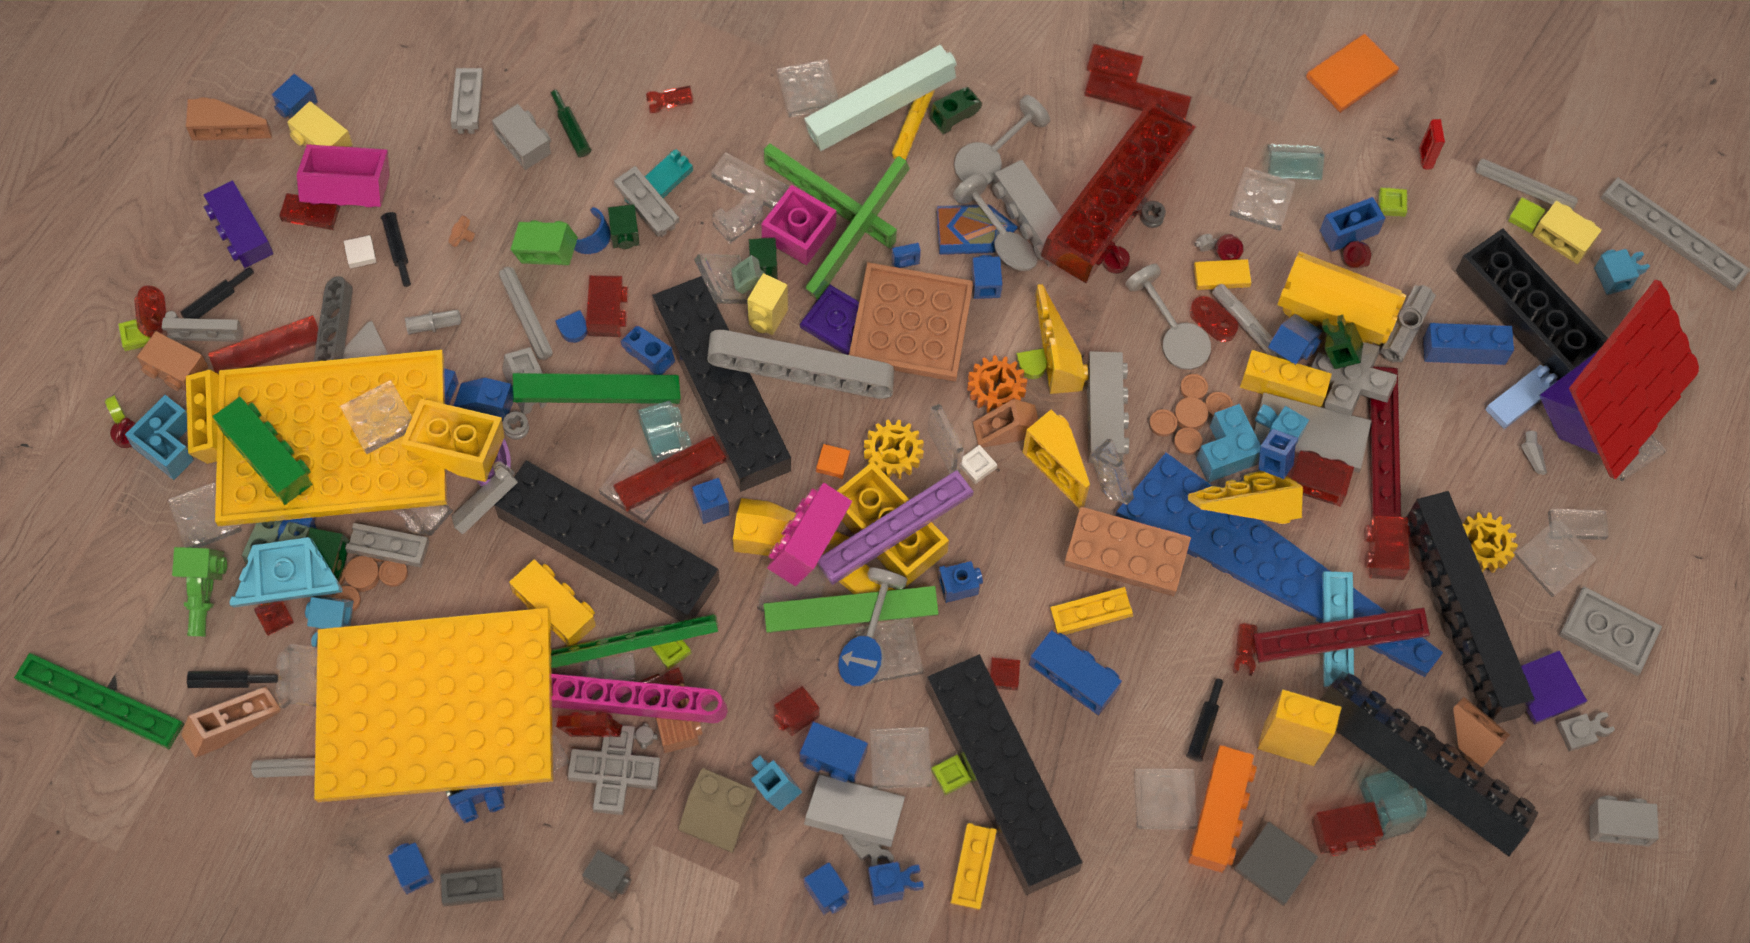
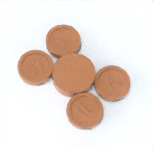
M1189 374L1183 378L1180 391L1185 398L1179 401L1174 414L1169 410L1160 409L1151 415L1149 421L1152 432L1162 437L1173 434L1177 425L1182 428L1175 435L1174 445L1180 453L1185 455H1192L1200 450L1202 436L1197 430L1205 425L1208 414L1213 417L1214 413L1233 406L1232 399L1223 392L1210 394L1204 403L1201 399L1207 394L1208 383L1204 377L1198 374Z
M366 556L355 557L343 569L339 584L342 585L346 580L349 586H342V592L335 593L331 598L354 601L353 613L361 603L358 591L365 592L371 590L378 584L379 580L389 587L401 585L408 576L407 566L405 564L384 561L379 568L376 562L384 560Z

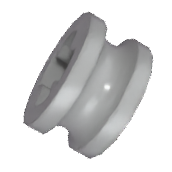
M515 411L505 416L503 427L505 434L509 438L518 440L528 434L529 424L527 417L523 413ZM517 421H520L521 427H516L515 430H512L511 424H516Z

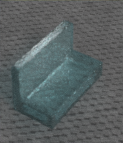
M1268 144L1267 150L1270 154L1269 178L1322 180L1325 154L1319 146Z

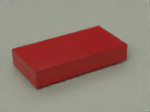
M1432 119L1419 146L1424 170L1434 168L1444 146L1445 138L1441 119Z

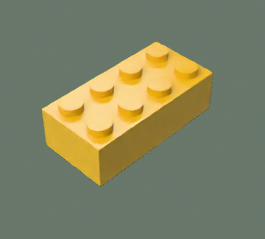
M871 462L837 490L852 500L841 521L854 535L910 500L874 462ZM931 522L876 558L890 572L907 578L906 588L948 553L949 539Z

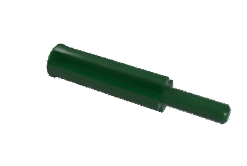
M554 89L551 91V96L558 108V118L577 156L580 158L586 157L591 153L592 149L571 108L565 106L558 90Z

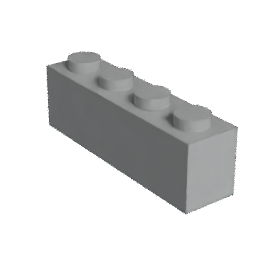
M1023 160L996 172L992 190L998 199H1002L1006 205L1010 218L1015 219L1020 225L1023 237L1031 241L1037 257L1040 260H1044L1049 268L1076 254L1078 239Z
M1090 351L1087 360L1089 373L1087 381L1088 463L1121 464L1124 454L1129 453V438H1124V429H1128L1129 414L1124 412V404L1128 403V388L1123 387V379H1127L1128 365L1123 363V352Z

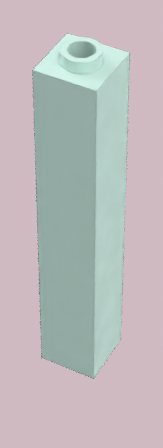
M941 45L927 51L804 118L808 134L819 150L823 151L955 79V66H957V63L951 52L946 53Z

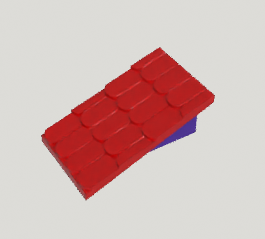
M1656 279L1653 281L1598 352L1539 395L1558 438L1600 455L1609 477L1617 479L1640 453V447L1655 432L1658 423L1681 398L1680 394L1699 373L1698 360L1692 354L1688 337L1680 326L1679 316L1673 309L1670 295L1662 282Z

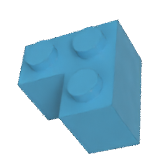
M166 395L125 434L133 449L173 480L194 461L192 456L188 454L186 446L178 441L187 431V412Z
M1240 404L1214 413L1210 428L1216 441L1202 445L1196 459L1208 483L1258 465L1261 445Z

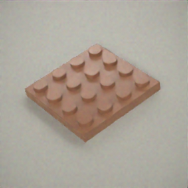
M867 262L849 355L888 363L894 367V371L956 382L974 281Z

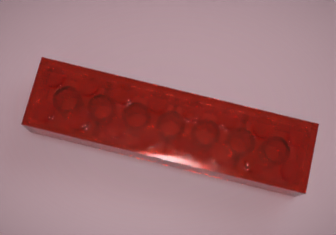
M1151 100L1047 236L1040 256L1087 284L1185 151L1196 126Z

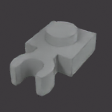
M1599 713L1592 721L1589 720L1587 714L1561 721L1557 727L1568 751L1595 744L1598 741L1597 735L1600 737L1609 736L1615 730L1614 726L1603 728L1600 724V721L1605 720L1609 716L1608 713Z
M843 835L845 842L861 861L869 856L871 867L878 866L877 861L880 858H885L889 863H894L893 855L889 851L881 849V844Z

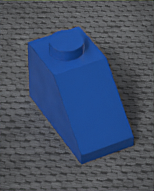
M480 378L461 383L453 406L501 417L503 421L505 416L510 413L513 405L512 386L509 383L489 378Z

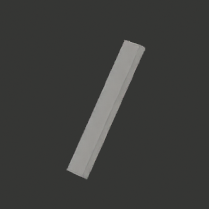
M1617 177L1602 195L1601 200L1731 291H1734L1749 273L1750 269L1620 178Z

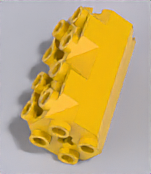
M1299 251L1277 305L1282 307L1284 313L1289 318L1297 314L1314 326L1321 325L1323 319L1327 318L1331 325L1337 326L1338 316L1343 315L1346 320L1345 324L1355 323L1363 342L1380 345V343H1387L1406 294L1401 293L1402 290Z

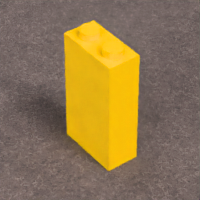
M1282 690L1264 722L1258 750L1314 766L1335 734L1341 707Z

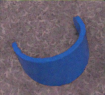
M592 207L590 211L596 218L601 220L600 226L592 235L577 240L574 251L578 253H598L610 242V227L602 212L595 207Z

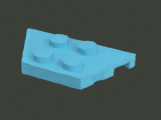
M309 537L253 545L247 558L248 563L239 577L241 582L236 595L230 599V606L235 608L341 593L342 587L316 544Z

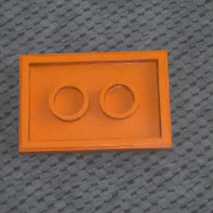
M1364 33L1307 72L1306 78L1341 113L1397 74L1399 67Z

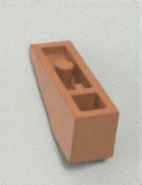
M206 97L188 99L186 128L192 141L272 138V133L266 119L217 99Z
M263 687L189 715L181 736L195 758L224 747L279 713L281 708L268 688Z

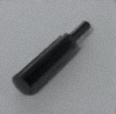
M387 212L381 216L392 260L394 266L399 269L403 286L409 287L411 282L406 264L409 262L396 218L397 215L394 212Z
M248 267L229 282L224 279L181 310V316L185 319H199L235 293L233 289L253 275V269Z
M248 670L188 671L187 673L188 688H249V683L278 682L277 675H250Z
M1220 678L1215 679L1209 700L1203 704L1188 753L1186 754L1187 758L1196 762L1203 761L1219 710L1217 701L1223 685V680Z

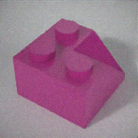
M791 185L762 222V238H776L777 249L807 266L835 229L836 210Z

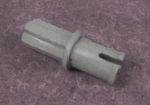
M451 310L435 314L429 311V314L405 317L408 335L424 331H433L434 333L438 328L461 324V315L459 310Z

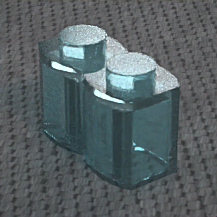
M667 401L638 410L639 421L656 466L688 457V448L692 447L688 432H682L679 426L683 421L678 407L673 408L671 402Z

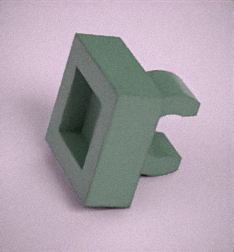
M752 255L731 269L736 291L741 294L746 293L748 290L753 291L764 273L760 269L759 260Z

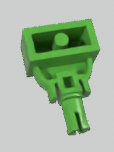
M174 547L172 576L186 578L188 601L184 602V607H186V610H189L187 636L205 637L207 611L213 608V604L210 603L214 580H222V575L226 574L227 558L224 557L223 551L206 548Z

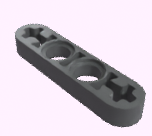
M340 276L330 279L324 289L314 362L343 359L353 288L350 283ZM340 308L338 314L331 318L332 313ZM333 332H336L335 337L331 341L327 342L328 337Z

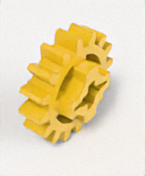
M886 420L885 427L877 423L876 432L868 431L869 440H864V448L866 449L864 451V459H869L868 465L874 462L882 472H886V476L889 479L892 474H896L897 478L901 479L902 472L904 471L910 476L912 474V466L919 468V459H923L924 455L922 450L924 441L918 440L920 433L918 430L911 432L910 423L902 427L901 420H897L896 425H892L890 420ZM878 441H880L881 447H879L878 451L876 452L875 446L878 443ZM912 447V454L908 458L907 452L909 451V448Z
M1480 512L1476 513L1473 519L1468 516L1463 522V527L1467 536L1468 534L1470 535L1468 539L1471 541V546L1482 572L1488 567L1491 573H1495L1498 567L1504 569L1508 562H1511L1515 556L1513 552L1517 549L1518 544L1512 542L1517 536L1516 533L1508 532L1512 525L1510 523L1502 525L1503 517L1499 516L1494 520L1490 512H1488L1485 518L1482 517Z

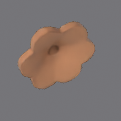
M464 215L455 223L452 228V234L449 237L448 242L454 247L458 246L463 239L471 242L475 236L474 232L467 229L470 219Z

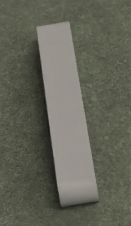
M715 330L710 333L707 360L714 366L877 399H886L893 395L894 367L888 363L727 330Z

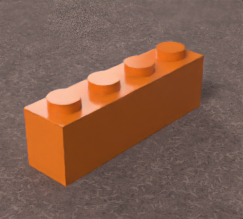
M1222 745L1219 746L1215 754L1188 863L1223 873L1227 865L1232 866L1236 854V848L1232 847L1234 837L1239 838L1243 825V820H1239L1241 809L1246 810L1250 793L1245 792L1247 783L1253 782L1257 766L1252 765L1253 754Z

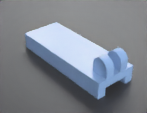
M1539 365L1491 402L1485 410L1503 429H1506L1541 401L1539 395L1555 384L1558 376L1555 373L1550 374V368L1547 365L1544 367Z

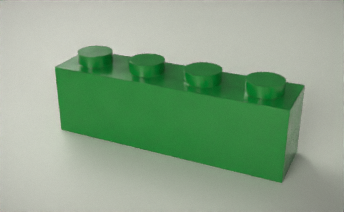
M238 397L212 417L226 438L279 500L286 505L312 486L308 477L311 471L302 459L296 461L292 457L294 451L285 440L278 441L275 437L278 433L269 421L263 423L259 419L262 415L252 402L247 405L241 397Z

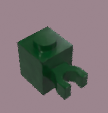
M1343 315L1338 316L1337 326L1331 325L1328 318L1323 319L1322 327L1327 334L1325 350L1334 370L1359 364L1362 358L1364 343L1355 323L1345 324L1346 320Z

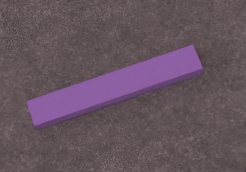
M958 470L822 555L817 565L833 585L973 496L974 491Z

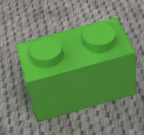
M536 220L519 222L510 250L521 264L570 265L578 237L570 226L562 221H555L554 223Z

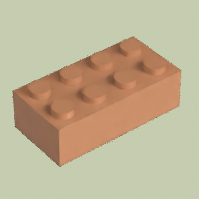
M1080 506L1064 566L1174 597L1191 537Z

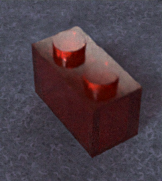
M589 275L586 316L588 336L621 337L622 327L627 326V311H623V303H628L629 295L628 287L623 285L622 276Z
M1300 450L1293 467L1291 479L1303 486L1304 496L1341 507L1348 492L1354 467L1339 459L1331 460L1321 457L1314 451L1305 452Z
M1374 515L1369 525H1366L1364 529V541L1369 542V551H1366L1365 567L1369 568L1370 578L1404 580L1410 570L1408 517Z
M1374 802L1320 811L1311 820L1320 854L1330 852L1331 856H1338L1347 853L1348 849L1359 847L1360 851L1375 848L1376 844L1384 836Z

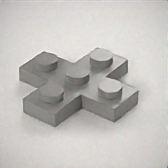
M1363 342L1361 363L1335 370L1328 355L1318 352L1311 368L1332 374L1329 386H1332L1325 401L1326 409L1352 416L1361 395L1388 402L1397 382V375L1373 368L1380 352L1379 346Z
M606 724L601 752L572 749L568 780L597 783L593 804L594 812L623 815L627 787L657 790L661 760L656 757L632 755L635 727Z

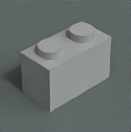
M519 104L492 120L495 135L524 170H527L551 154L550 136L545 129H539L536 126L533 115L528 110L524 111Z
M1602 796L1589 807L1590 841L1649 847L1658 840L1657 804H1648L1644 799H1631L1627 802L1617 801V797Z

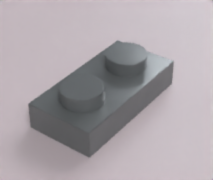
M502 868L441 874L442 905L445 907L504 900Z

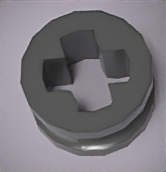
M1157 201L1145 203L1140 216L1141 222L1149 228L1161 226L1166 213L1165 207ZM1149 211H1152L1153 214L1158 213L1157 218H1154L1153 215H1148Z

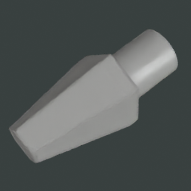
M1528 431L1526 432V442L1521 447L1538 474L1545 475L1547 471L1542 446L1537 443V432Z

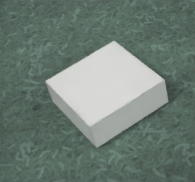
M370 235L344 241L350 268L377 263Z
M980 445L958 460V465L975 484L997 469L996 462Z

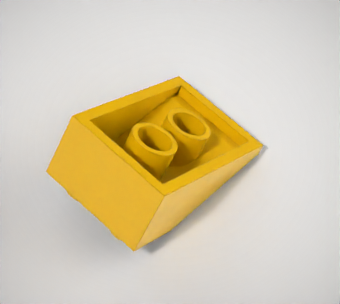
M420 399L401 441V447L458 476L486 482L505 437L502 418Z
M1050 410L1027 429L1022 453L1080 509V506H1085L1090 482L1068 421L1062 415H1057L1053 410Z

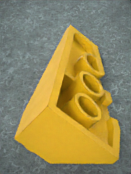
M1038 284L1035 300L1042 346L1047 361L1046 372L1050 394L1082 391L1084 382L1089 379L1087 364L1083 365L1081 353L1043 284Z
M1264 471L1252 472L1244 475V480L1241 482L1231 479L1226 481V486L1223 488L1211 486L1188 494V500L1202 510L1260 519L1279 524H1287L1291 520L1302 518L1303 486L1288 476L1282 479Z
M741 498L733 535L734 552L768 556L774 545L782 539L783 535L781 533L789 520H793L797 513L770 501ZM835 531L822 555L850 537Z

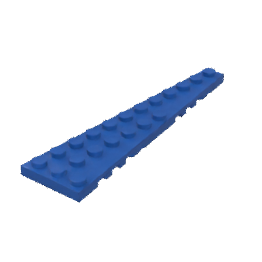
M1168 453L1162 456L1116 511L1115 516L1191 537L1187 554L1195 558L1198 556L1211 563L1212 567L1230 574L1233 578L1298 612L1303 611L1315 617L1316 621L1323 623L1322 573L1324 571H1331L1259 519L1202 510L1188 500V494L1203 490L1212 485ZM1353 588V618L1388 613ZM1424 638L1367 646L1369 649L1386 655L1388 659L1423 677L1428 674L1443 654L1442 651Z

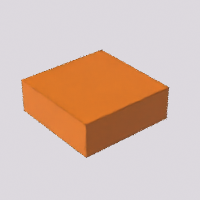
M823 444L816 472L843 479L850 457V450Z

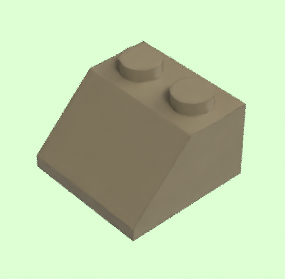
M702 768L689 794L678 830L733 853L757 802V792L754 789Z

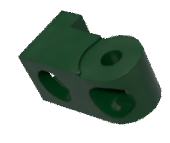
M965 87L934 102L929 119L944 135L952 130L953 125L974 116L981 109L982 102L969 87Z

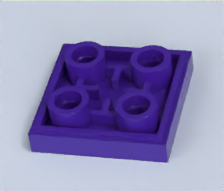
M1560 650L1521 666L1535 698L1526 710L1534 725L1582 706L1587 702Z

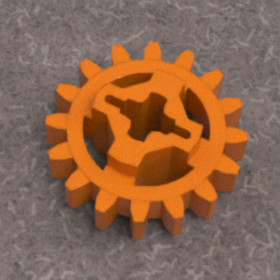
M993 355L991 362L984 357L982 358V366L975 363L973 367L974 372H969L968 380L970 382L967 384V391H972L970 393V400L978 399L977 408H981L983 405L987 406L986 413H990L992 408L997 409L1013 399L1021 401V398H1025V388L1027 386V379L1023 378L1025 371L1023 369L1016 370V361L1008 364V357L1006 356L1002 361H998L997 356ZM999 379H1001L999 386H997L996 390L994 391L995 384L998 383Z

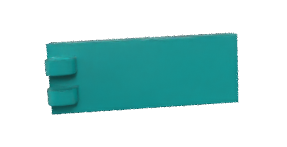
M675 149L653 168L645 178L664 199L693 171V165L685 155L681 156V152Z

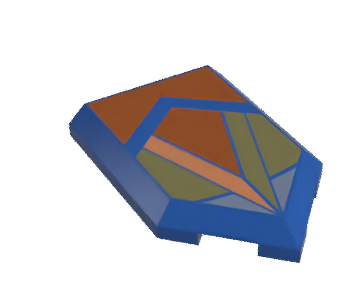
M987 204L1007 232L1014 233L1018 229V226L990 204ZM979 205L937 206L940 255L993 253L995 251L994 242L1000 233Z

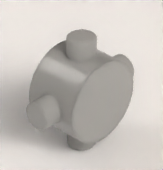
M1205 234L1196 240L1195 246L1199 247L1200 251L1205 252L1211 250L1217 243V240L1213 239L1211 234Z
M646 723L638 728L634 735V739L641 745V749H647V746L651 745L653 740L658 738V734H653L649 724Z

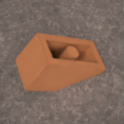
M1013 399L973 422L978 445L984 448L1022 441L1025 439L1027 429L1039 419L1035 405Z
M1463 697L1453 708L1458 746L1464 752L1463 755L1469 762L1473 761L1483 768L1510 734Z

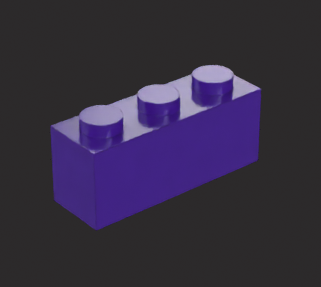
M233 180L203 194L207 205L203 207L211 221L217 220L219 225L215 226L221 240L227 239L230 246L227 249L234 262L240 260L245 269L273 255L266 236Z

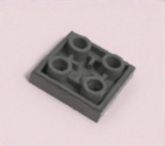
M1268 822L1234 871L1284 906L1318 856Z

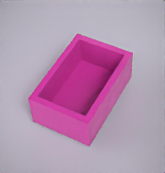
M307 144L296 175L299 202L381 207L390 177L388 150Z
M824 482L817 490L812 488L807 496L802 498L794 511L797 514L793 520H789L781 533L783 535L782 539L770 551L768 557L772 560L767 569L796 587L815 568L851 505L852 500Z

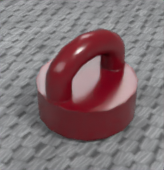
M1233 234L1222 236L1215 245L1216 252L1223 261L1238 260L1244 252L1242 241Z
M1353 241L1345 247L1343 257L1345 263L1351 268H1363L1370 265L1372 253L1366 243Z
M1111 244L1103 255V266L1110 273H1122L1129 266L1130 255L1125 248Z
M128 417L123 418L118 424L115 423L110 431L111 439L120 448L132 447L125 434L136 423Z

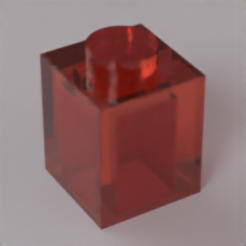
M802 685L774 705L775 716L773 720L782 732L787 730L792 737L820 717V708Z

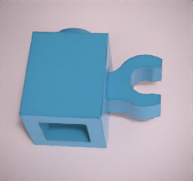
M1613 249L1604 252L1600 256L1594 269L1606 295L1631 289L1639 275L1647 272L1650 267L1649 264L1639 265L1637 263L1644 256L1643 252H1636L1630 257L1627 249L1619 251Z
M1265 404L1262 405L1255 418V421L1270 428L1269 433L1272 429L1297 437L1298 441L1309 422V419L1287 406L1283 408L1278 416L1272 408Z
M324 596L311 597L305 609V617L308 619L307 626L321 629L350 626L354 601ZM318 632L312 636L311 644L313 647L318 646Z
M759 755L751 762L758 771V774L751 779L764 798L779 811L784 809L802 793V790L788 772L774 760L768 763Z

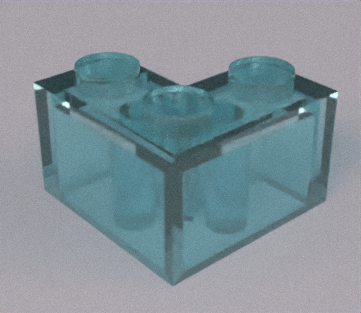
M1391 771L1366 777L1359 786L1380 841L1413 832L1427 816V805L1423 796H1419L1416 788L1410 789L1407 782Z

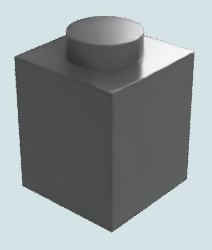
M600 850L596 852L582 874L584 883L613 900L617 898L619 893L623 895L632 881L629 878L631 876L629 867Z

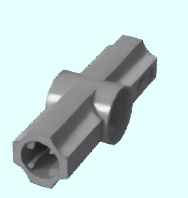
M1415 285L1403 309L1398 315L1387 343L1383 345L1380 351L1385 359L1393 363H1401L1436 297L1430 288L1424 285ZM1404 322H1409L1412 326L1406 325Z

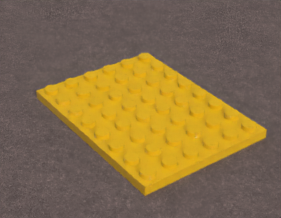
M442 350L219 371L218 412L238 397H241L247 405L252 402L262 415L259 419L263 423L269 421L278 433L275 437L278 441L285 440L294 451L292 457L296 461L302 459L310 469L311 473L308 474L312 486L284 505L218 428L215 522L217 526L447 505L446 469L401 447V441L420 399L445 404L444 353Z
M548 608L318 629L314 800L317 802L553 781L551 619Z

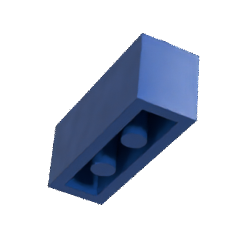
M1430 323L1423 336L1424 362L1506 365L1514 351L1512 326Z
M1052 630L1031 655L1029 662L1030 667L1098 716L1118 692L1122 683L1119 675L1113 669L1102 667L1095 662L1096 660L1092 654L1085 650L1080 651L1072 645L1071 640L1062 633L1056 634Z

